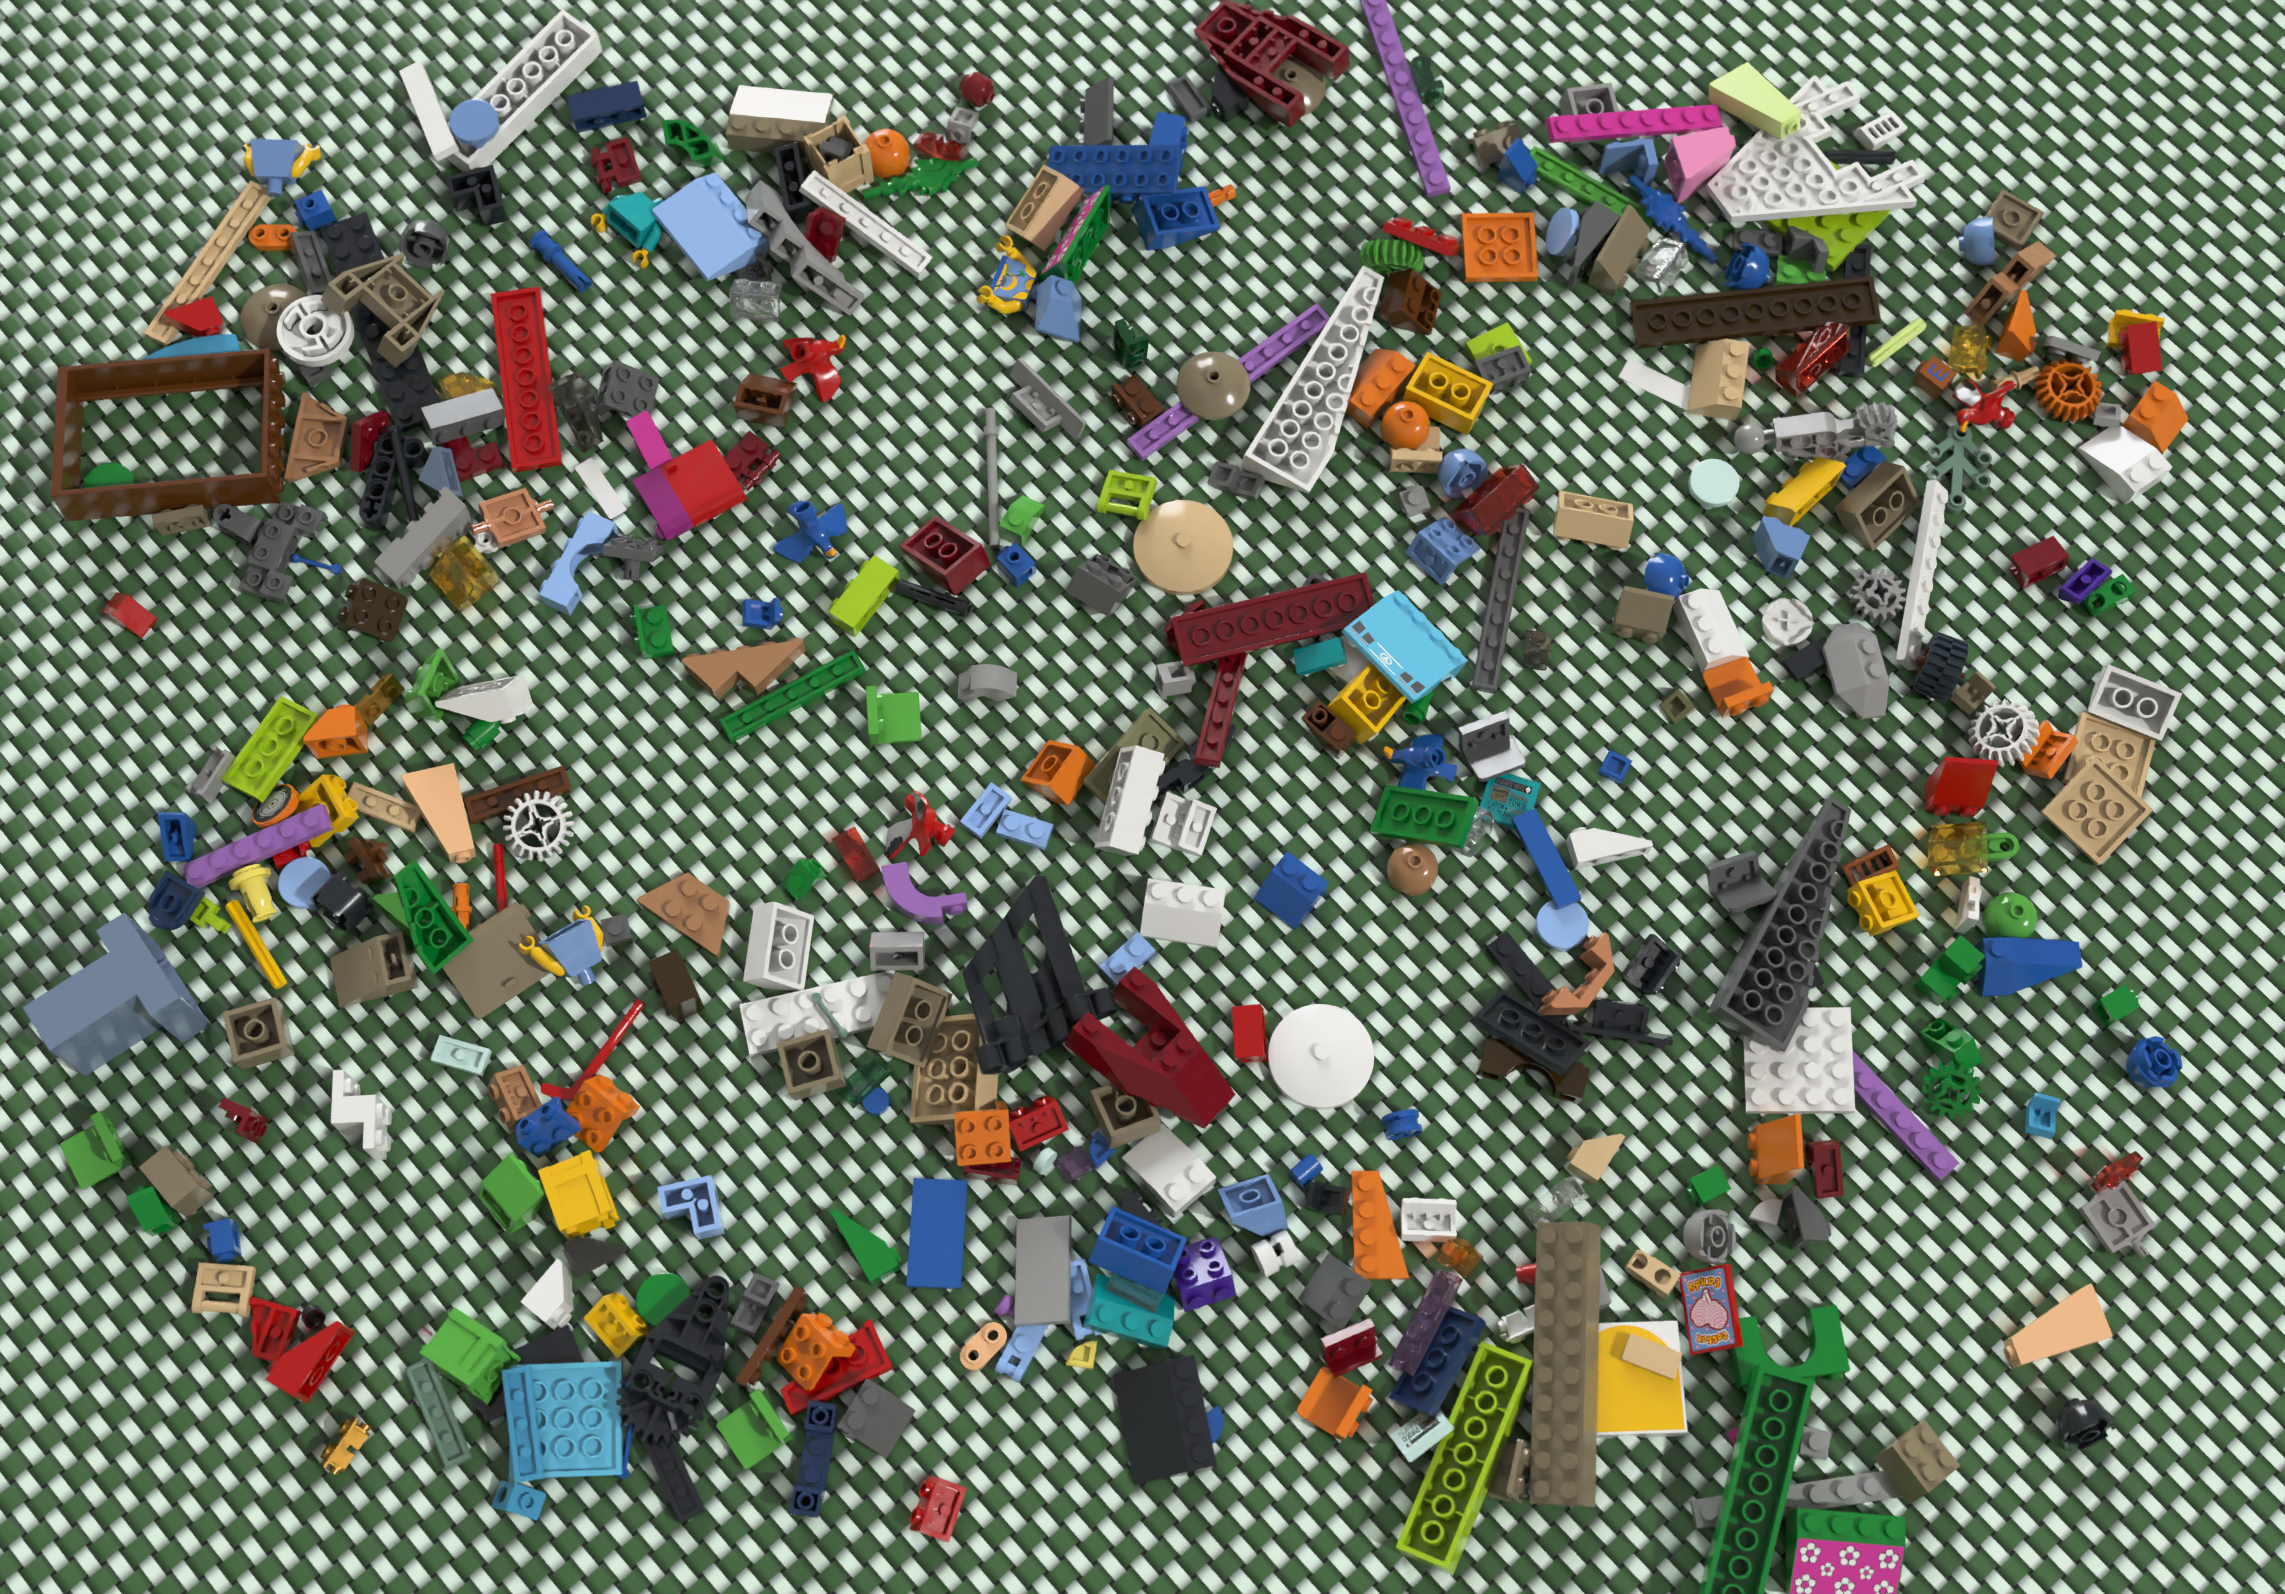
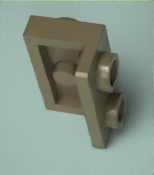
M1508 120L1495 124L1494 130L1487 132V128L1474 132V137L1467 139L1468 144H1473L1480 167L1503 159L1504 153L1516 138L1522 140L1517 123L1509 124Z

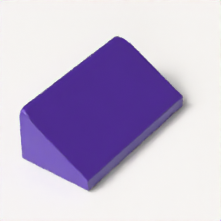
M2091 558L2059 588L2058 598L2063 601L2080 604L2113 571L2096 559Z

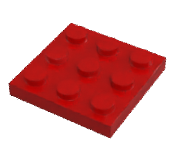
M1403 217L1393 218V220L1386 221L1382 231L1449 257L1459 254L1462 246L1457 243L1458 239L1447 234L1437 236L1434 234L1436 230L1423 225L1422 227L1412 226L1413 221Z

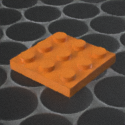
M1462 213L1461 229L1465 282H1529L1538 280L1534 213Z

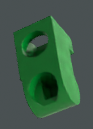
M2121 574L2098 587L2097 590L2093 591L2082 602L2093 617H2097L2109 609L2129 601L2136 591L2125 575Z

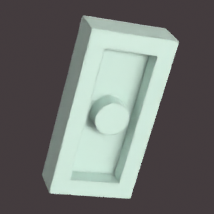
M439 1035L430 1060L433 1063L483 1077L492 1051L488 1048Z

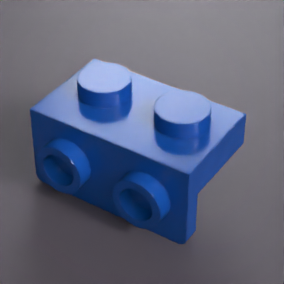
M554 1097L547 1103H544L540 1108L515 1124L518 1144L537 1158H541L581 1131L580 1122L562 1109L561 1099L558 1097Z

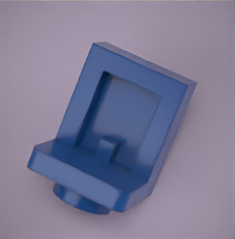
M773 598L770 602L745 599L742 602V626L771 630L782 619L783 609L780 607L779 598Z

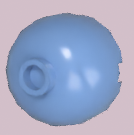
M1993 217L1974 219L1965 227L1963 237H1959V251H1964L1966 259L1977 266L1995 264Z
M1466 448L1448 452L1438 467V481L1449 497L1454 499L1462 498L1465 496L1462 493L1469 488L1475 491L1484 482L1488 474V470L1485 467L1487 464L1480 455Z

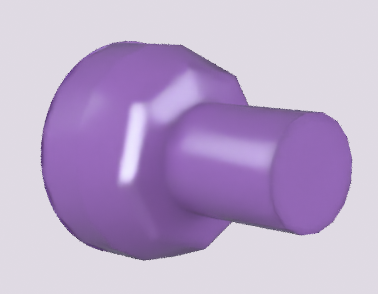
M1005 1294L994 1312L1001 1316L1007 1314L1015 1320L1013 1299Z

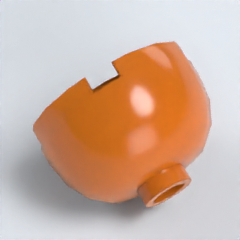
M879 129L865 140V144L870 150L873 175L875 177L888 179L889 176L895 174L897 176L901 175L908 168L910 163L909 146L904 136L897 131Z
M1402 401L1395 403L1388 408L1382 418L1380 429L1382 439L1392 445L1394 450L1399 448H1408L1412 451L1420 448V445L1427 441L1429 436L1430 420L1428 413L1415 402Z

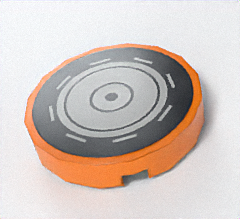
M281 784L274 787L263 803L260 801L256 803L251 815L252 821L263 830L277 822L288 819L298 806L299 800L297 796H299V792L290 784Z

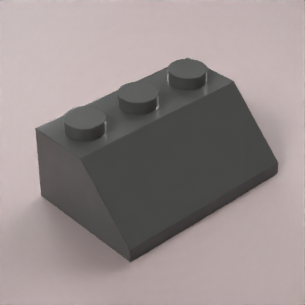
M1107 77L1085 89V99H1080V113L1085 114L1084 119H1080L1079 134H1084V140H1079V145H1113L1114 77Z

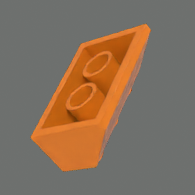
M1376 348L1358 367L1345 413L1368 429L1407 387L1415 373L1416 365L1398 351Z

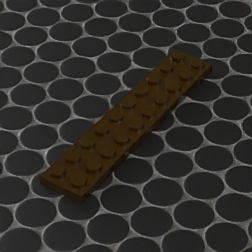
M1873 276L1632 301L1629 306L1636 349L1879 324L1881 321Z

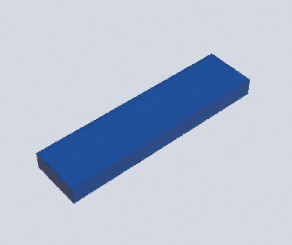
M1534 808L1512 817L1511 822L1555 908L1559 910L1580 901L1582 897L1536 809Z

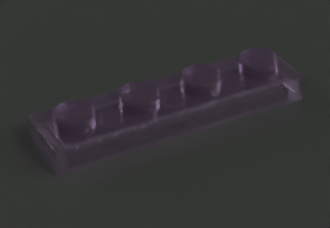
M1437 1269L1388 1364L1391 1368L1411 1376L1415 1375L1463 1281L1458 1275Z

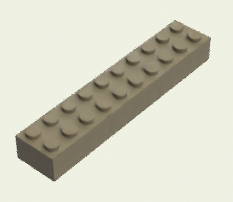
M1537 1222L1530 1504L1595 1508L1601 1226L1590 1222Z

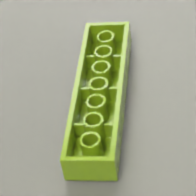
M1481 1341L1448 1420L1454 1429L1440 1440L1396 1545V1549L1402 1555L1453 1576L1533 1381V1361Z

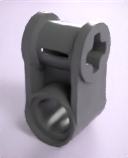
M221 504L213 511V519L223 533L250 547L257 540L260 527L265 525L257 517L244 513L228 504Z

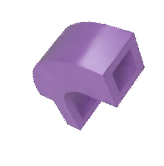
M907 862L881 866L885 888L891 902L908 918L924 924L938 925L944 924L943 914L948 913V915L954 916L962 914L963 910H968L965 892L930 897L917 891L911 883Z

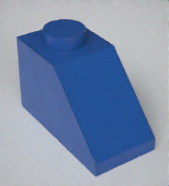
M1516 138L1504 153L1498 176L1499 181L1519 194H1522L1526 188L1530 189L1537 180L1535 174L1538 166L1521 139Z

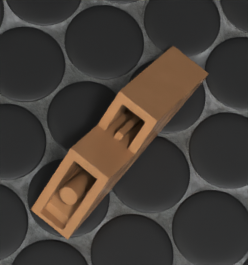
M2039 241L2016 253L2003 271L1993 276L1963 313L1983 328L2056 258V255Z
M791 638L787 642L782 643L765 642L761 646H740L736 650L731 651L715 650L711 654L705 655L689 654L681 661L684 669L717 700L725 695L739 680L759 696L806 651V648L801 638Z

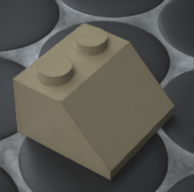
M1624 586L1616 604L1611 633H1616L1622 638H1639L1646 643H1661L1675 596Z

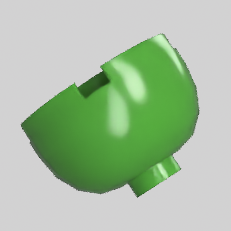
M2006 892L1994 897L1985 906L1982 914V921L1984 920L1986 927L1985 931L1991 938H2028L2034 932L2038 921L2037 911L2033 903L2027 897L2016 892Z

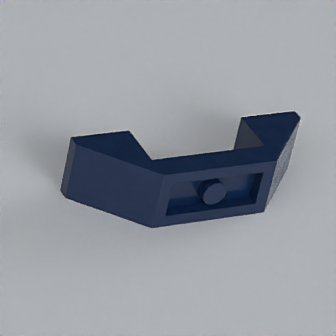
M809 1401L804 1428L806 1430L800 1472L798 1483L794 1486L790 1514L813 1518H818L826 1491L835 1438L836 1404Z

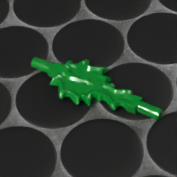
M931 153L930 159L914 160L917 166L908 169L911 174L905 173L902 178L890 177L889 181L880 182L879 186L862 190L864 200L879 195H883V197L890 196L894 192H897L898 196L901 197L906 191L910 189L915 191L917 188H920V196L928 192L929 196H932L938 190L946 193L950 182H957V175L962 174V171L979 166L978 160L974 157L958 162V160L952 161L948 156L941 159L936 154Z

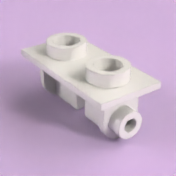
M1535 1304L1524 1308L1527 1319L1523 1320L1519 1311L1501 1317V1321L1497 1322L1500 1332L1505 1331V1334L1500 1335L1501 1339L1506 1342L1517 1343L1526 1339L1525 1335L1534 1332Z

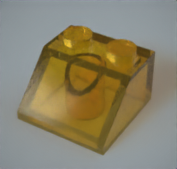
M1986 821L1933 825L1928 840V867L1935 876L1988 872Z

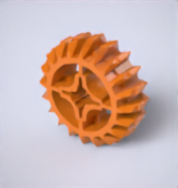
M2062 358L2059 362L2054 360L2049 366L2046 365L2041 373L2038 374V379L2033 389L2037 391L2034 399L2040 400L2038 407L2046 408L2044 414L2049 412L2053 414V420L2059 416L2062 423L2067 421L2068 418L2072 423L2077 421L2078 418L2082 421L2087 415L2095 411V406L2100 404V397L2103 392L2100 390L2102 382L2096 381L2098 374L2090 373L2092 366L2086 369L2083 367L2082 362L2075 364L2074 358L2070 359L2068 363Z

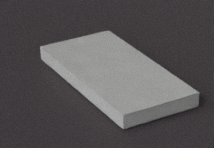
M1070 1216L1017 1219L1014 1320L1016 1327L1070 1324L1072 1223Z

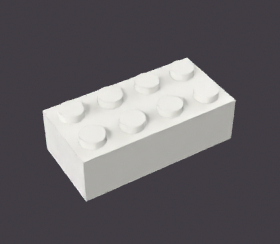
M1137 745L1120 748L1094 848L1121 856L1138 855L1139 851L1143 850L1146 837L1143 836L1144 831L1152 818L1151 804L1157 798L1159 787L1156 786L1157 781L1165 768V761H1163L1164 753Z

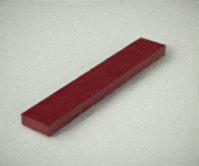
M1248 653L1219 659L1194 757V764L1220 768Z

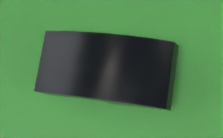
M1825 637L1803 647L1781 663L1796 683L1813 676L1818 669L1826 666L1822 647L1827 640Z

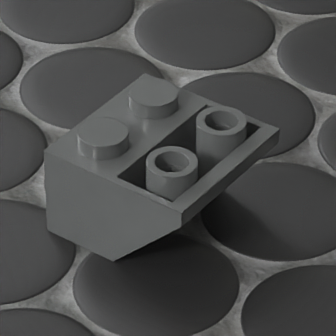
M1095 554L1077 566L1066 592L1109 617L1119 609L1139 578L1132 575L1129 569L1112 563L1111 559L1107 556Z

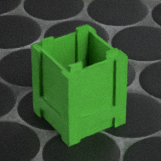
M454 1307L451 1312L448 1311V1319L430 1342L425 1346H421L422 1350L419 1353L435 1364V1369L485 1404H488L495 1391L503 1382L502 1370L510 1369V1365H518L521 1358L506 1346L508 1343L504 1339Z

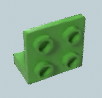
M866 686L868 732L871 745L917 742L922 740L918 692L878 694L876 686Z
M101 1111L90 1116L94 1124L93 1126L60 1143V1147L73 1174L83 1190L133 1164L111 1119Z
M759 1388L750 1394L751 1400L716 1424L745 1470L750 1469L792 1439V1436Z

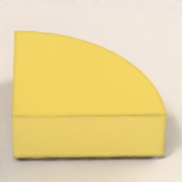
M1088 1341L1077 1346L1069 1354L1066 1366L1093 1370L1097 1341Z

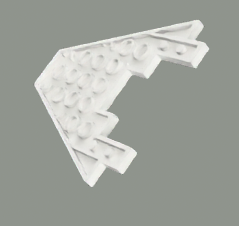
M1815 75L1789 100L1801 111L1800 128L1795 133L1789 134L1782 139H1778L1760 130L1707 183L1706 191L1731 223L1832 214L1847 215L1857 212L1916 207L1917 200L1908 189L1923 183L1925 175L1913 160L1871 178L1858 162L1836 170L1815 144L1831 137L1832 129L1823 118L1858 104L1861 96L1848 81L1827 90Z

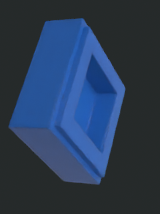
M1609 750L1598 774L1621 785L1632 760Z

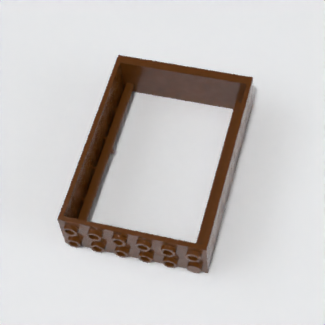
M270 349L58 367L51 497L67 522L157 514L166 509L177 510L191 504L203 505L205 509H214L221 504L236 507L280 503V493L284 492L281 471L285 469L284 459L281 456V450L285 449V441L282 435V429L285 428V418L282 408L286 406L282 387L286 386V377L284 372H280L278 359L273 357ZM262 386L260 473L79 489L84 402Z

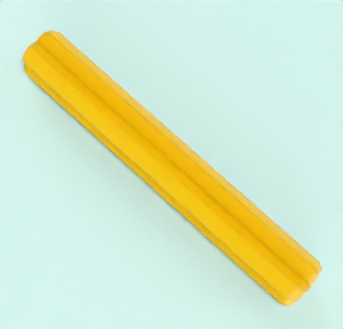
M232 900L225 906L226 910L272 987L277 990L287 984L285 977L238 900Z

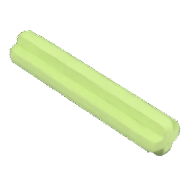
M1921 318L1915 319L1871 352L1866 358L1867 363L1871 367L1878 366L1923 332L1927 326Z

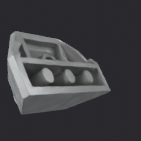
M1860 623L1836 625L1822 647L1835 696L1855 712L1860 720L1884 717L1886 715L1890 682L1876 635Z

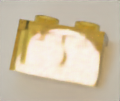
M1984 325L1954 326L1948 367L1956 373H1974L1976 379H1982L1983 371H1986L1988 366L1986 350L1991 347V336L1987 335Z

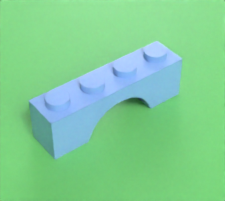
M590 511L587 512L584 518L582 517L579 520L576 533L565 544L563 555L554 562L549 579L544 580L541 584L539 595L545 605L571 616L582 597L581 590L574 581L575 570L584 558L593 554L603 553V545L617 537L619 532L615 522Z

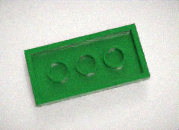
M1385 785L1370 832L1375 836L1463 849L1479 801L1475 797Z

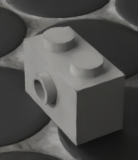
M924 932L871 933V971L924 970Z

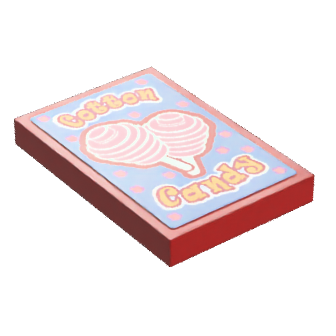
M1722 1264L1679 1273L1690 1355L1696 1356L1743 1347L1731 1265Z

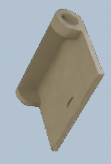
M514 902L468 932L474 941L442 967L478 1021L551 973L532 959L530 954L524 955L519 951V942L524 947L531 946L526 941V936L534 938L535 947H539L538 942L542 941L528 920L532 915L524 903L518 905L517 902Z

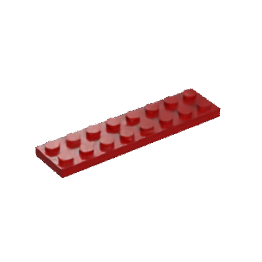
M540 286L491 293L513 473L563 465Z

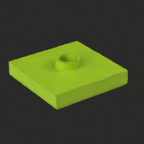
M1508 322L1465 342V348L1474 362L1520 345L1529 366L1532 363L1531 358Z

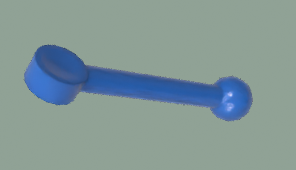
M296 553L291 556L293 563L301 562L331 570L335 575H339L342 572L339 564H324L302 558Z
M634 1424L625 1427L627 1433L623 1455V1475H618L622 1479H626L630 1475L627 1466Z

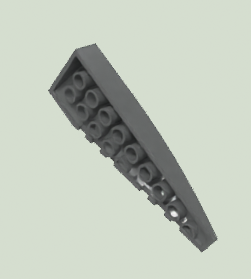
M1831 795L1824 802L1774 886V889L1777 891L1776 898L1763 905L1706 1013L1727 1028L1782 1052L1786 1051L1808 1008V993L1814 981V966L1818 962L1820 954L1818 948L1820 939H1823L1832 900L1830 894L1835 886L1836 867L1840 863L1842 855L1840 849L1842 841L1846 837L1851 814L1849 807Z

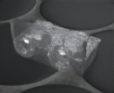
M1660 236L1634 269L1635 276L1656 283L1658 292L1664 293L1688 263L1689 258L1684 243Z
M735 279L729 292L730 317L779 322L782 284L770 281L757 282L748 279Z

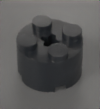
M338 871L317 890L310 900L316 908L320 905L323 907V915L343 931L348 930L351 933L373 910L372 907L374 905L368 900L370 896L365 890L359 886L356 889L349 884L350 880Z

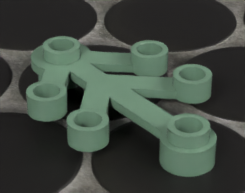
M1954 424L1949 428L1947 439L1938 445H1931L1926 452V458L1931 462L1938 461L1942 454L1952 447L1953 455L1939 466L1929 468L1924 475L1926 482L1930 480L1939 481L1941 476L1952 469L1951 494L1948 495L1945 510L1953 515L1959 514L1966 505V499L1962 495L1963 471L1974 482V487L1977 490L1984 491L1991 483V479L1987 474H1980L1964 457V449L1975 459V464L1979 468H1987L1992 461L1991 454L1986 451L1981 452L1971 441V430L1966 426V431L1962 433L1959 431L1958 424ZM1957 433L1962 434L1964 437H1959ZM1930 451L1937 452L1938 456L1932 455ZM1980 457L1985 458L1987 462H1982ZM1929 473H1934L1937 478L1930 477ZM1979 480H1984L1986 485L1980 484ZM1953 499L1958 500L1960 504L1954 503Z

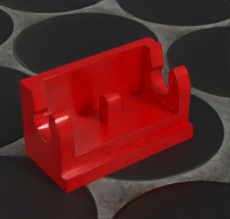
M1261 1004L1232 1007L1235 1059L1241 1060V1063L1267 1062L1265 1011Z

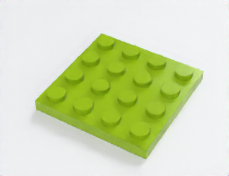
M1829 160V162L1833 165V167H1834L1836 170H1840V169H1841L1840 167H1838L1837 165H1835L1833 162H1831V161ZM1893 210L1760 221L1776 233H1783V238L1786 236L1788 226H1794L1823 239L1829 250L1825 268L1833 272L1846 259V256L1850 252L1852 253L1854 248L1861 244Z

